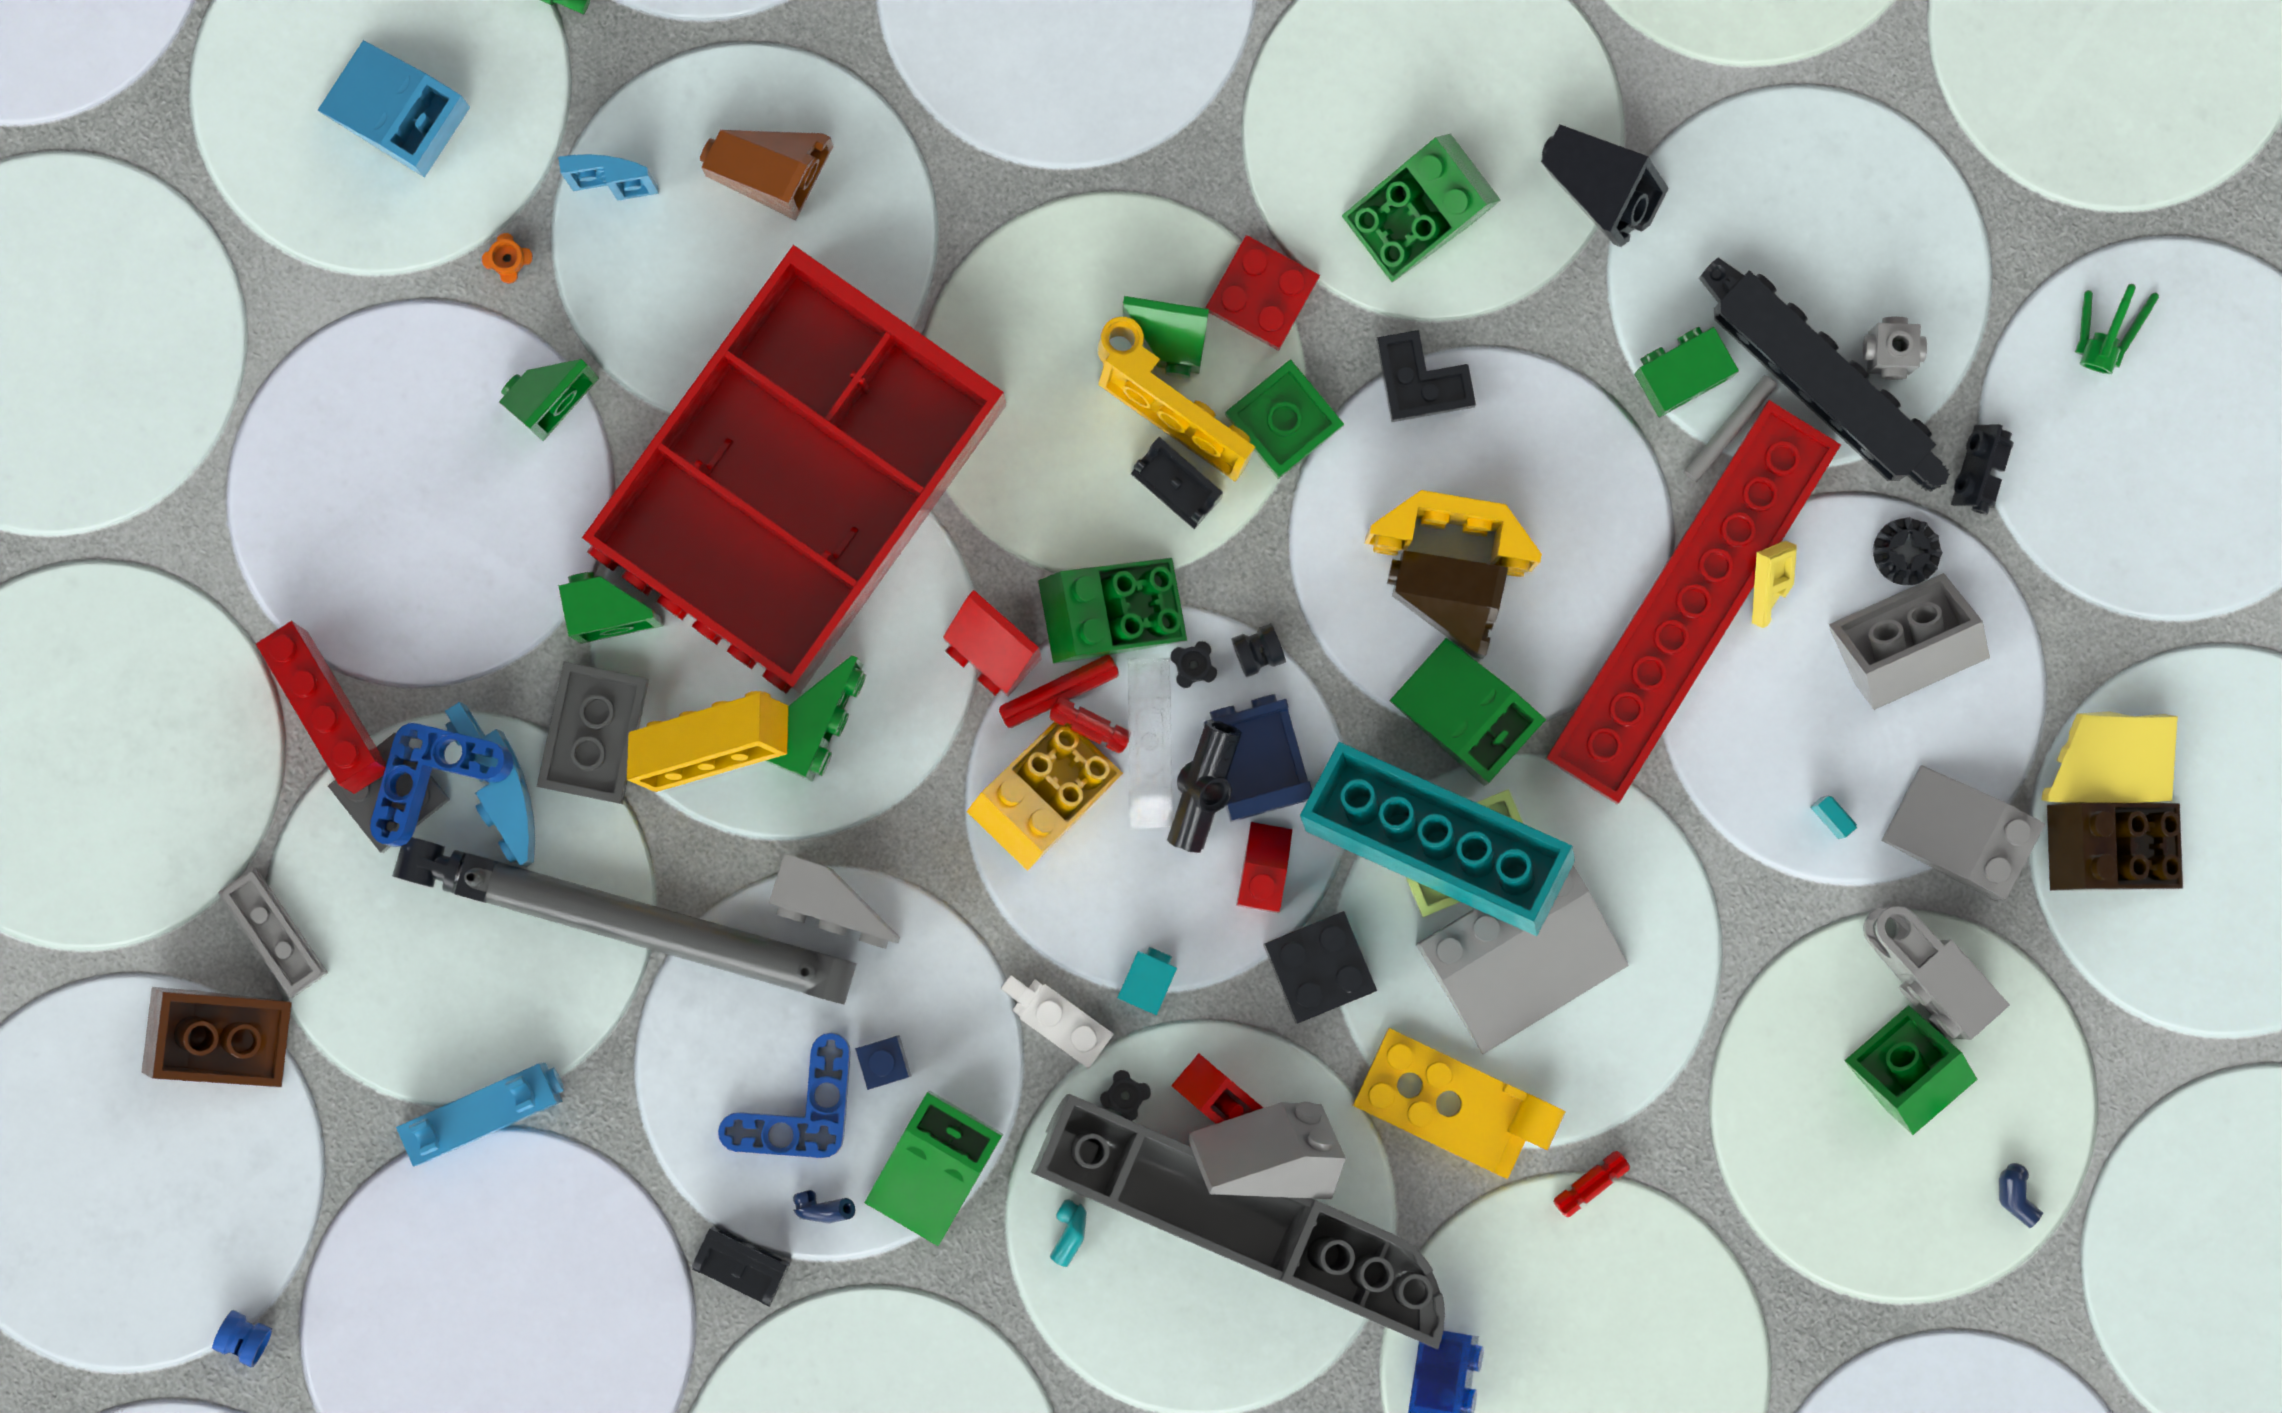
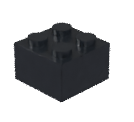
M1345 911L1263 944L1296 1024L1377 991Z

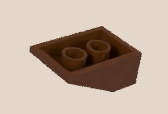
M152 987L141 1072L152 1079L282 1087L292 1002L197 990Z

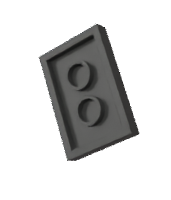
M564 661L536 787L623 804L628 781V733L639 729L649 679Z

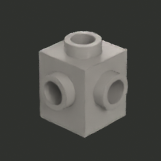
M1885 317L1882 319V323H1877L1869 330L1868 335L1865 334L1863 340V359L1868 360L1867 372L1881 374L1882 379L1900 380L1906 379L1907 375H1910L1919 368L1920 362L1925 361L1927 354V339L1924 336H1920L1921 324H1908V318ZM1892 341H1902L1901 352L1893 348Z

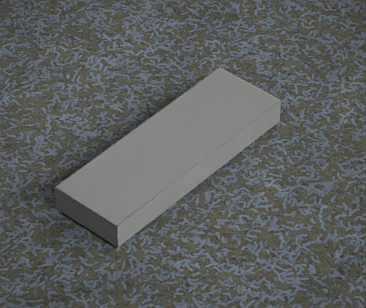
M252 868L218 892L289 998L295 997L328 974L257 868Z

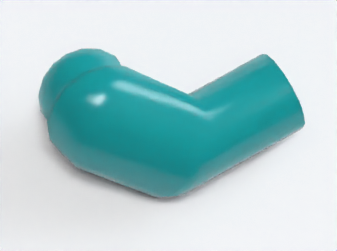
M1070 1199L1064 1200L1056 1214V1218L1060 1222L1066 1223L1067 1226L1050 1254V1258L1056 1264L1063 1267L1069 1266L1083 1243L1085 1236L1087 1212L1081 1203L1078 1206Z

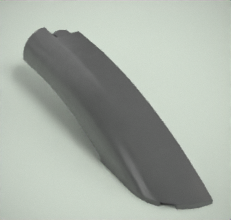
M1067 1094L1058 1105L1045 1131L1047 1133L1030 1173L1433 1348H1439L1445 1321L1443 1294L1440 1293L1432 1272L1433 1269L1428 1261L1404 1239L1311 1198L1210 1194L1190 1146L1071 1094Z

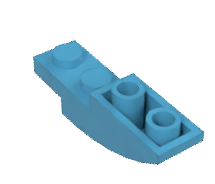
M458 702L445 710L450 719V722L445 724L448 731L500 744L508 748L512 753L514 761L510 775L498 783L489 782L488 785L475 792L480 800V803L475 807L488 827L495 824L503 839L498 841V844L509 862L518 861L520 866L527 867L534 863L535 826L530 794L518 759L504 732L495 729L485 736L467 705ZM475 754L474 762L488 767H496L498 759Z

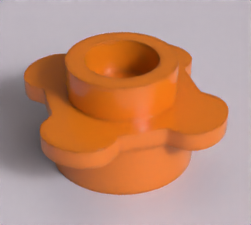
M509 233L500 234L497 237V241L491 245L489 251L485 252L482 256L483 266L486 269L495 270L500 274L501 280L507 284L517 281L518 272L524 265H529L533 260L530 249L521 248L514 242L513 236ZM505 255L511 256L509 262L503 260Z

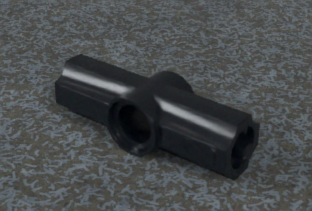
M1208 720L1204 725L1193 761L1181 769L1177 777V787L1182 795L1167 841L1174 847L1188 852L1201 853V850L1204 849L1215 812L1223 809L1229 802L1232 788L1226 779L1242 734L1235 726L1221 721Z

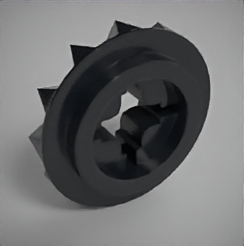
M1911 517L1897 519L1885 525L1878 533L1873 545V557L1880 573L1889 581L1905 586L1916 585L1927 580L1938 569L1943 553L1940 548L1939 535L1934 533L1927 522L1912 519ZM1909 534L1912 547L1919 548L1924 553L1913 556L1907 569L1905 556L1891 551V549L1905 545Z

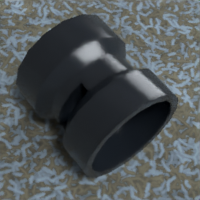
M1271 623L1259 627L1256 634L1250 636L1241 634L1231 638L1236 656L1246 678L1258 674L1261 667L1267 665L1276 667L1286 663L1280 641Z

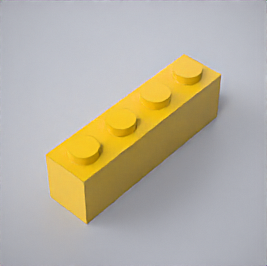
M751 691L746 693L743 698L733 701H718L713 703L710 708L700 711H685L680 713L679 717L667 721L649 722L646 727L628 733L627 780L651 791L658 792L786 755L788 743V705L771 698V695L767 692Z

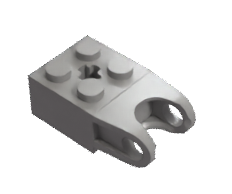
M1900 906L1879 908L1869 913L1863 925L1866 940L1902 982L1899 989L1903 995L1915 1006L1921 1003L1931 1014L1927 1019L1928 1022L1945 1038L1950 1035L1952 1039L1972 1040L2010 1006L1952 940H1939L1908 908ZM1889 917L1896 924V934L1893 938H1890L1885 930V923ZM1875 921H1876V923H1875L1876 936H1875L1874 931H1873V925H1874V922H1875Z

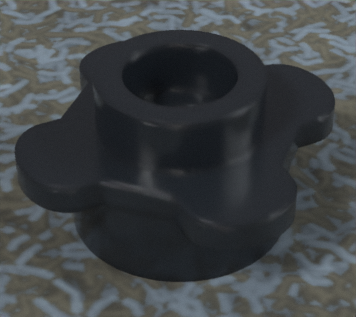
M1199 641L1195 647H1188L1186 649L1176 647L1171 652L1170 659L1176 664L1178 671L1176 682L1180 687L1189 688L1195 682L1205 681L1210 683L1215 680L1217 669L1211 664L1209 656L1211 646L1208 643ZM1196 661L1198 663V667L1192 669L1190 667V662Z
M1119 1070L1113 1075L1114 1082L1109 1090L1101 1094L1100 1101L1103 1107L1113 1108L1121 1113V1117L1133 1121L1138 1117V1108L1143 1100L1150 1098L1151 1089L1148 1084H1139L1131 1079L1129 1072ZM1125 1091L1130 1094L1127 1100L1121 1097V1094Z

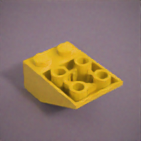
M1053 722L979 794L966 811L1027 871L1123 774L1086 737L1070 730L1071 725L1068 723L1062 726Z

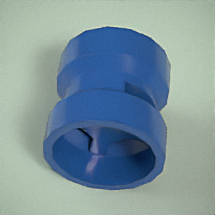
M231 1310L216 1334L212 1349L224 1355L232 1353L238 1356L240 1363L252 1368L262 1356L270 1340L272 1328L262 1323L254 1325L246 1320L245 1315Z

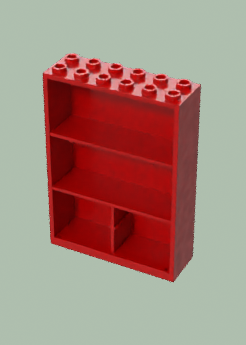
M793 245L582 536V539L591 545L587 553L613 572L618 565L626 570L622 578L645 595L649 596L652 590L660 594L661 596L656 602L682 621L687 614L694 618L696 621L692 627L714 644L718 645L721 639L728 642L731 646L727 652L751 670L756 663L766 669L762 677L785 694L791 688L801 694L1006 407L1004 392Z

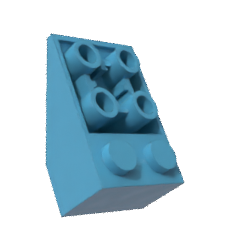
M363 40L318 108V111L425 178L467 114L470 106L460 94L433 77Z

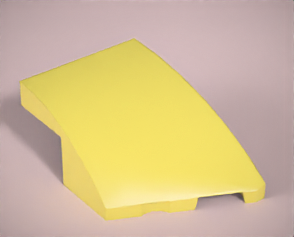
M2111 711L2077 713L2069 731L2068 741L2062 747L2056 760L2061 763V766L2052 786L2044 788L2042 800L2063 803L2172 801L2178 716L2168 714L2130 716Z

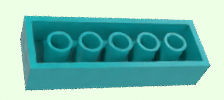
M1338 742L1300 814L1306 832L1534 936H1538L1575 862L1572 845L1341 742Z

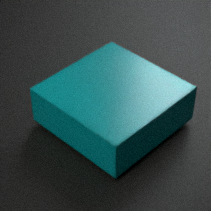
M1832 796L1821 797L1810 807L1837 839L1846 838L1857 829V824Z

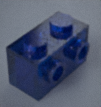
M1443 1330L1438 1349L1419 1342L1408 1413H1474L1477 1389H1471L1474 1371L1480 1372L1484 1354V1347L1478 1345L1479 1336Z

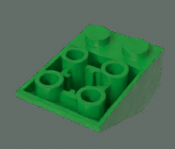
M1450 133L1431 140L1346 211L1342 217L1389 280L1394 282L1472 225L1500 202L1501 199Z
M1172 558L1066 570L1038 580L1053 664L1092 659L1105 655H1114L1187 641Z
M1448 638L1442 641L1389 700L1483 786L1492 781L1546 720L1513 689Z
M851 655L788 706L787 754L765 760L766 762L812 782L816 774L823 776L832 756V752H829L827 749L833 735L841 736L849 718V713L844 710L850 695L855 698L858 697L867 676L862 670L863 664L857 657Z
M928 1091L864 1203L939 1246L1004 1134L933 1092Z

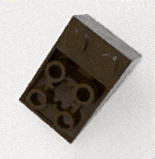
M2082 802L2047 805L2050 891L2183 889L2180 803Z

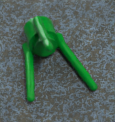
M2132 283L2127 286L2108 334L2095 332L2093 339H2089L2093 293L2087 290L2084 293L2080 339L2075 353L2082 355L2079 364L2103 374H2112L2115 367L2120 368L2125 352L2159 299L2158 293L2151 294L2119 344L2120 340L2116 337L2131 303L2136 286Z

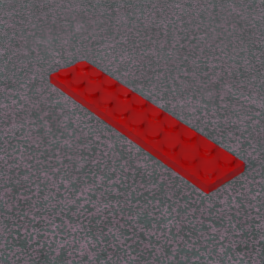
M1768 400L1547 754L1546 761L1615 804L1620 803L1754 587L1757 552L1782 542L1839 450L1840 443L1772 401Z

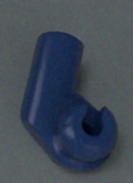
M2012 1163L2000 1174L1999 1201L2028 1228H2032L2040 1220L2043 1212L2026 1198V1181L2029 1178L2028 1170L2022 1164Z
M813 1190L796 1193L793 1196V1202L796 1206V1209L793 1211L803 1220L829 1224L851 1219L855 1215L854 1202L849 1198L817 1204L816 1193Z

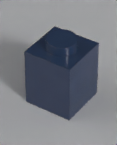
M900 1035L855 1048L867 1090L912 1076Z

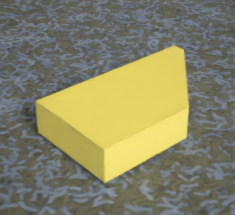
M1785 540L1757 552L1752 624L1761 628L1767 627L1772 620L1771 609L1779 596L1786 598L1794 585L1797 545Z

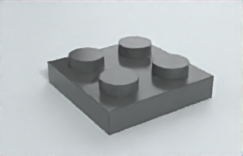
M393 733L377 746L386 764L396 733ZM407 760L403 761V765L417 768L418 763ZM409 773L401 775L396 782V792L400 797L407 795L413 787V780ZM431 775L416 827L450 800ZM383 776L355 794L341 787L334 780L328 785L329 789L378 851L384 853L392 847L376 841L370 830L371 818ZM392 801L391 807L405 811L406 805ZM388 821L386 830L397 832L399 823Z

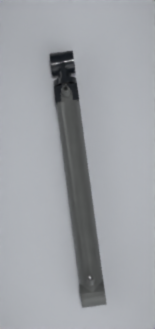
M411 837L407 844L400 848L393 877L432 888L434 887L435 880L443 881V890L455 895L489 903L845 1005L857 963L478 855L454 850L450 857L443 855L445 846Z

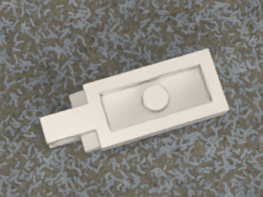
M1010 975L1001 987V990L1018 1001L1012 1011L1020 1016L1019 1019L1088 1069L1114 1035L1046 984L1042 985L1037 980H1034L1028 988Z

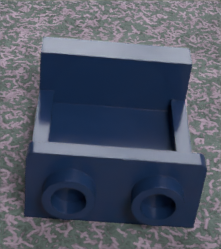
M1275 694L1251 700L1252 708L1240 712L1235 711L1234 705L1209 712L1211 720L1235 726L1242 732L1226 779L1232 788L1231 798L1226 805L1230 822L1306 802L1312 793V787L1307 779L1289 715L1287 699L1277 701Z

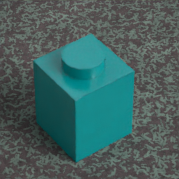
M1152 947L1148 948L1146 954L1138 951L1117 998L1157 1016L1177 970L1176 967L1169 965L1172 956Z

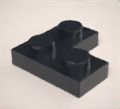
M1419 330L1377 337L1376 342L1391 422L1475 408L1476 402L1468 364L1426 371Z

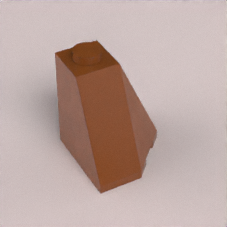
M720 130L715 140L710 138L705 144L700 155V161L703 162L701 168L706 177L796 221L834 146L831 137L823 133Z

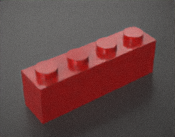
M291 620L257 642L256 646L338 785L355 794L382 777L387 765L308 631Z

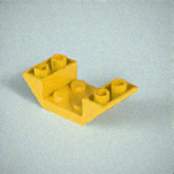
M1420 490L1373 523L1366 534L1364 543L1374 545L1373 552L1397 556L1398 551L1407 550L1411 544L1417 518L1421 519L1420 525L1427 528L1445 529L1446 524L1463 526V533L1485 537L1488 535V531H1494L1490 564L1508 567V576L1524 577V572H1532L1541 562L1542 553L1506 504Z

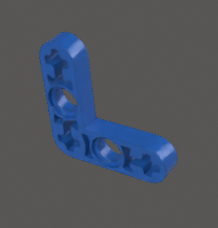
M417 723L403 725L394 737L371 818L370 830L372 836L376 841L392 847H400L407 844L415 832L432 768L498 783L505 780L513 769L514 760L512 753L508 748L491 741ZM410 740H422L421 748L413 749L409 747ZM458 741L462 747V755L456 763L448 764L444 756L445 750L450 743ZM475 754L489 758L494 757L498 759V764L496 767H488L474 762ZM407 760L418 763L417 768L403 765V761ZM409 773L413 780V787L407 795L400 797L396 792V782L401 775ZM392 801L406 805L405 811L391 807ZM388 821L399 823L397 832L386 830Z
M828 1033L818 1037L812 1044L805 1117L744 1112L730 1114L722 1120L718 1129L719 1140L722 1145L728 1150L746 1153L826 1158L836 1154L843 1145L851 1057L850 1045L847 1040L839 1034ZM828 1040H834L835 1047L843 1051L842 1057L835 1058L833 1062V1071L842 1070V1079L833 1076L816 1077L817 1068L826 1070L827 1060L826 1057L819 1056L820 1047H826ZM832 1083L838 1088L840 1097L835 1106L825 1108L818 1104L815 1093L819 1085ZM738 1119L742 1120L743 1128L758 1129L757 1120L765 1121L761 1132L763 1147L755 1146L757 1137H744L741 1140V1144H735L734 1136L727 1135V1128L735 1126ZM781 1122L789 1125L793 1131L792 1142L783 1148L776 1147L769 1139V1132L772 1126ZM799 1123L808 1124L805 1133L812 1134L819 1133L821 1126H827L829 1134L836 1135L835 1143L828 1144L827 1150L823 1151L820 1150L818 1142L805 1141L806 1150L797 1149L801 1139Z

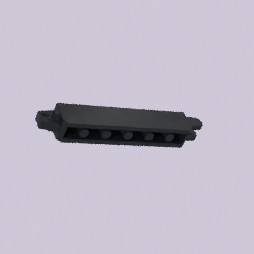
M1719 257L1705 269L1699 280L1718 302L1714 308V320L1887 481H1900L1908 476L1914 483L1921 485V489L1923 488L1925 491L1929 490L1930 492L1940 488L1941 485L1947 484L1946 481L1950 475L1948 473L1949 469H1946V465L1943 466V462L1931 452L1937 444L1930 439L1932 433L1929 428L1916 418L1910 420L1899 410L1901 407L1900 402L1887 390L1882 389L1879 391L1868 381L1870 375L1860 364L1853 360L1850 362L1845 360L1837 352L1839 347L1829 335L1822 331L1817 334L1806 323L1808 318L1799 307L1790 302L1786 305L1774 293L1777 290L1770 280L1762 274L1755 276L1750 270L1743 275Z

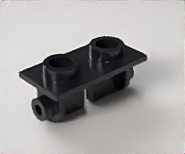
M2003 425L1974 426L1973 432L1966 444L1967 452L1961 472L1955 480L1952 506H1972V511L1985 515L1989 513L1990 508L1995 507L2002 479L1990 475L1991 468L1999 472H2005L2014 444L2010 440L2012 433L2002 430Z

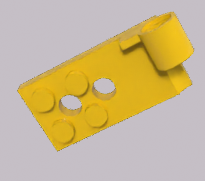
M1116 317L1108 321L1102 329L1098 343V356L1104 364L1098 385L1236 482L1245 470L1255 449V446L1250 443V437L1234 425L1227 427L1215 418L1216 414L1209 406L1198 400H1195L1193 403L1151 373L1160 358L1142 346L1144 334L1136 321L1128 317ZM1121 336L1126 338L1132 347L1126 351H1119L1112 347L1109 340L1113 337Z
M1390 1028L1387 1029L1352 1106L1505 1179L1509 1178L1525 1141L1548 1151L1566 1111L1493 1078ZM1409 1072L1416 1074L1422 1084L1420 1092L1412 1098L1402 1096L1397 1088L1399 1078ZM1445 1091L1456 1093L1460 1099V1108L1452 1116H1443L1436 1107L1438 1096Z

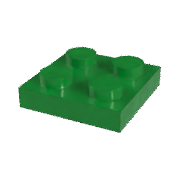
M1291 359L1225 412V416L1229 421L1250 437V443L1255 446L1254 451L1277 479H1280L1344 427L1342 420Z

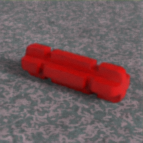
M1059 697L1055 701L1049 716L1052 721L1062 726L1068 723L1071 725L1070 730L1098 744L1104 741L1107 743L1105 747L1116 753H1122L1128 745L1131 735L1129 730L1117 724L1113 728L1109 726L1111 721L1081 706L1077 710L1074 708L1075 703L1063 697Z
M1613 1151L1603 1159L1604 1164L1594 1166L1571 1185L1572 1189L1570 1191L1565 1189L1554 1198V1204L1563 1216L1571 1217L1581 1209L1580 1204L1590 1202L1613 1183L1612 1179L1614 1177L1619 1179L1630 1170L1628 1161L1620 1152Z

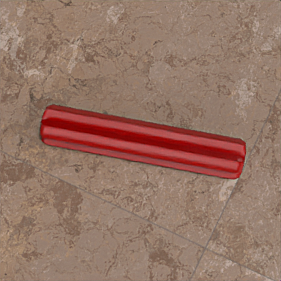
M1110 655L1102 656L1001 705L999 713L1008 728L1016 727L1051 710L1059 697L1071 700L1119 676L1118 668Z

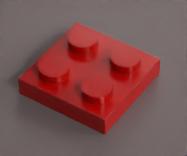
M1246 235L1205 309H1209L1210 314L1279 351L1318 282L1320 275Z

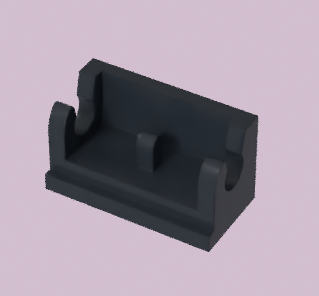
M1158 437L1150 446L1148 453L1136 462L1131 475L1195 530L1222 499L1223 492L1162 438Z
M713 1226L709 1228L692 1264V1270L704 1274L770 1307L791 1263Z

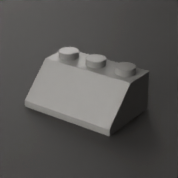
M1944 573L1829 624L1830 631L1855 685L1874 710L1990 658L1983 621Z

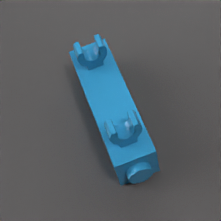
M539 1063L397 1126L396 1129L412 1166H419L563 1102L559 1093L564 1091V1086L554 1067L548 1069L546 1063Z

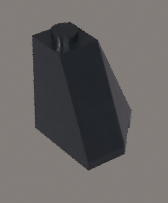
M1560 124L1554 136L1549 137L1543 147L1541 163L1551 177L1614 245L1622 247L1630 241L1631 234L1629 233L1636 229L1642 232L1651 225L1669 188L1648 156Z

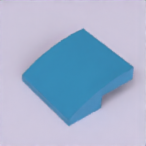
M583 154L558 157L561 175L572 191L608 186L617 201L659 194L658 186L648 168L638 163L606 155Z

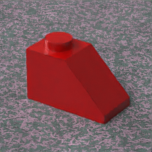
M1250 822L1236 906L1273 913L1280 912L1293 829Z
M1200 1053L1196 1055L1171 1085L1215 1124L1263 1108Z

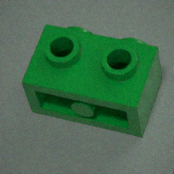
M1700 327L1694 328L1677 339L1680 344L1678 347L1667 353L1663 347H1660L1640 359L1643 366L1639 367L1634 375L1659 418L1728 381L1739 372L1715 327L1705 332H1702Z

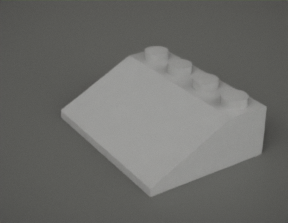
M1572 866L1538 936H1534L1480 910L1473 909L1416 944L1482 1054H1485L1629 966L1592 895L1574 866Z

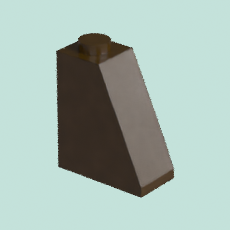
M1406 550L1402 552L1400 561L1392 559L1387 578V584L1394 585L1392 597L1471 656L1483 659L1487 655L1491 639L1488 637L1489 630L1492 631L1497 620L1508 567Z

